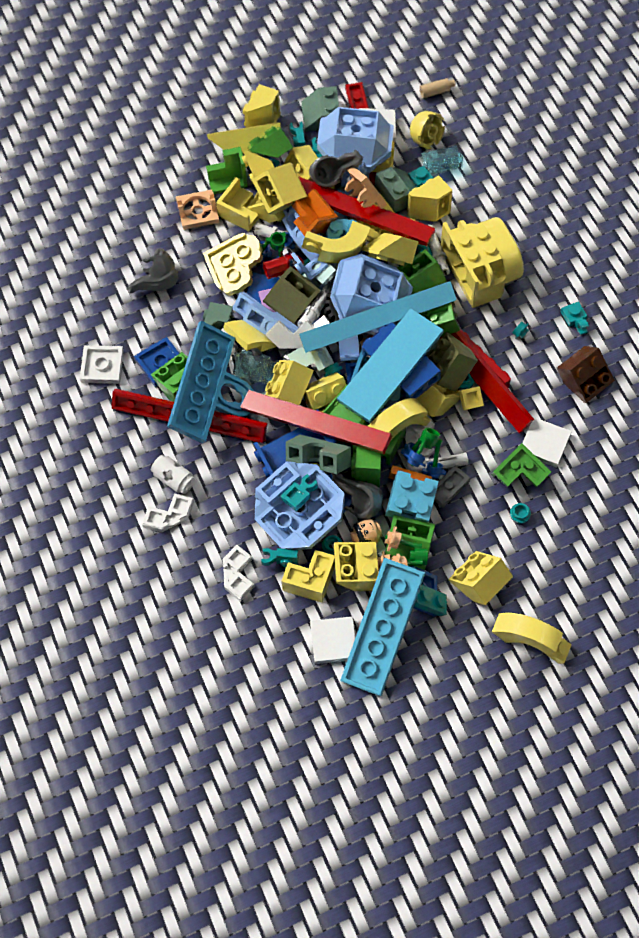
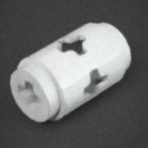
M159 456L151 467L153 475L177 493L186 494L195 482L193 474L169 456Z

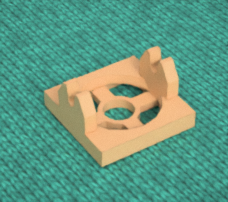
M354 166L347 170L352 177L345 187L346 192L352 189L349 196H358L357 200L359 202L365 200L361 204L363 208L370 207L374 203L381 209L387 205L367 176Z
M212 190L176 196L183 230L219 223L216 201ZM198 200H206L210 205L203 206L199 204ZM193 201L191 209L184 210L185 205ZM201 208L203 212L201 214H194L193 210ZM205 212H210L208 216L202 218ZM192 215L193 217L197 218V220L190 219L187 216Z

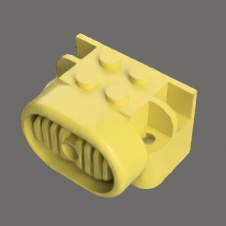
M494 217L477 225L473 223L466 224L464 220L458 221V227L450 230L446 222L442 224V251L446 254V261L472 308L499 299L504 293L506 283L522 277L524 264L521 252L507 226L500 218Z

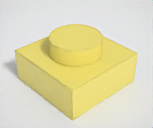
M480 386L459 391L463 411L484 406Z

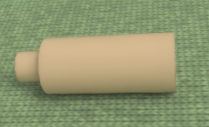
M445 78L420 85V95L422 98L448 92L451 87L456 86L454 79L448 80Z

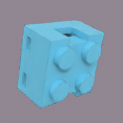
M398 470L394 478L385 516L394 517V515L429 522L439 481L425 478L424 481L413 479L410 473Z

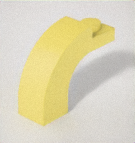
M352 221L348 233L338 239L325 238L307 231L301 248L319 254L318 261L339 263L342 259L355 256L362 250L371 227Z
M408 398L387 408L368 427L391 433L393 439L404 428L413 424L426 426L431 420L426 416L428 414L427 410L416 398Z
M499 613L492 633L504 642L523 643L533 646L558 664L565 663L571 648V644L562 638L563 633L541 620L522 614Z

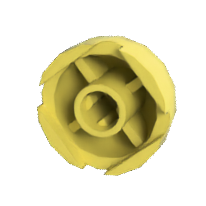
M431 111L418 113L410 125L412 140L425 149H431L430 146L433 143L437 145L445 131V126L442 125V120L444 121L443 116Z

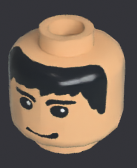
M372 519L355 523L350 536L352 542H376L378 544L380 537H382V531L377 521L374 522Z

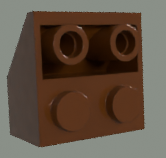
M584 346L557 367L564 384L584 403L589 402L615 381L600 349L597 347Z

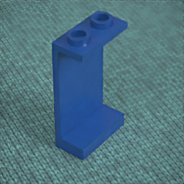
M393 322L382 326L374 337L364 341L362 345L364 357L368 355L371 357L396 327ZM425 355L400 386L405 392V399H417L441 379L440 369Z
M297 428L261 448L258 442L253 443L257 449L254 451L258 462L263 461L265 467L262 469L268 478L286 462V441L298 435L337 443L336 440Z

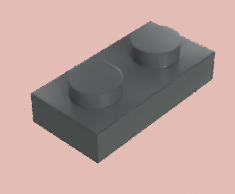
M454 466L438 482L434 502L444 508L470 482V477L457 466Z

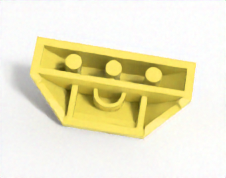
M278 122L207 134V138L223 150L241 147L242 154L244 155L243 152L249 150L247 147L250 146L249 142L256 137L262 138L266 135L265 131L272 126L276 128L281 126Z

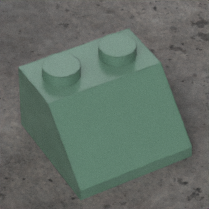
M337 86L318 88L301 101L305 132L318 131L321 118L328 116L339 107Z
M389 167L376 173L374 187L395 213L408 207V193L412 189L417 188V186L406 171Z

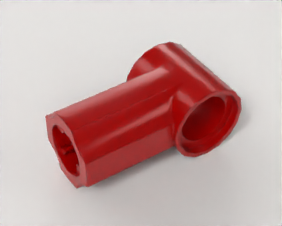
M292 252L285 254L283 257L263 262L267 279L281 276L290 267V261L294 259L291 255Z

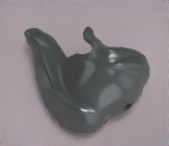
M354 150L352 153H345L337 158L328 155L316 159L310 166L309 175L319 186L325 188L333 187L339 183V179L350 167H358L362 164L363 156L357 150Z
M157 248L152 257L143 259L145 263L153 261L150 268L143 269V272H149V275L142 276L133 281L126 289L129 290L130 294L138 290L163 291L177 283L179 274L175 269L174 260L163 248Z
M342 473L332 474V481L344 493L351 495L354 510L348 506L344 507L345 510L364 520L372 518L381 511L383 493L376 485L367 481L345 478Z

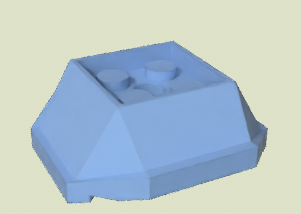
M338 107L328 116L321 118L317 149L322 156L328 155L336 158L357 150L363 156L362 163L365 162L366 172L371 173L377 165L383 163L391 156L394 125L388 123L379 111Z
M358 254L342 259L339 262L330 298L339 314L340 320L412 294L413 287L397 267L366 255ZM401 320L396 321V322H393V323L397 326V324H398ZM381 327L365 333L375 336Z
M286 461L255 489V521L281 549H311L342 521L345 494L324 471L320 470L317 464ZM308 474L310 481L307 484H312L316 480L318 488L315 491L309 492L311 498L304 504L305 509L302 512H296L281 500V495L294 482L300 485L302 478Z

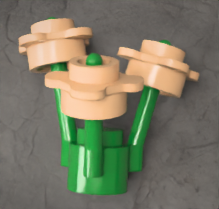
M395 526L392 532L388 531L385 536V544H388L387 551H390L391 548L397 549L399 544L414 548L409 551V559L396 554V556L392 557V561L406 566L427 565V548H422L421 543L402 540V533L397 532V527ZM382 551L381 557H378L379 570L384 558L390 559L391 554L385 555V551Z

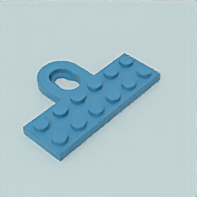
M203 321L198 323L168 421V428L200 443H204L207 439L215 410L239 417H245L250 413L242 410L240 406L248 390L253 391L252 387L246 381L226 372L235 337ZM222 386H228L236 390L242 396V401L238 403L224 400L221 395Z

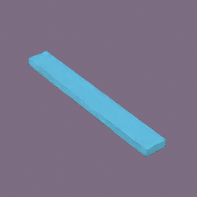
M451 281L300 333L299 336L304 351L307 353L382 327L391 322L402 320L410 309L417 313H422L457 299Z

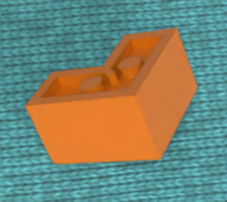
M313 189L307 195L308 197L303 200H297L292 205L300 216L293 223L304 236L307 231L314 234L324 233L330 223L338 218L337 214L318 191Z

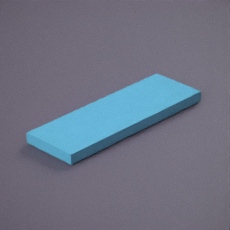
M410 309L337 397V401L368 423H371L443 334V329Z
M384 558L340 681L382 696L426 572Z

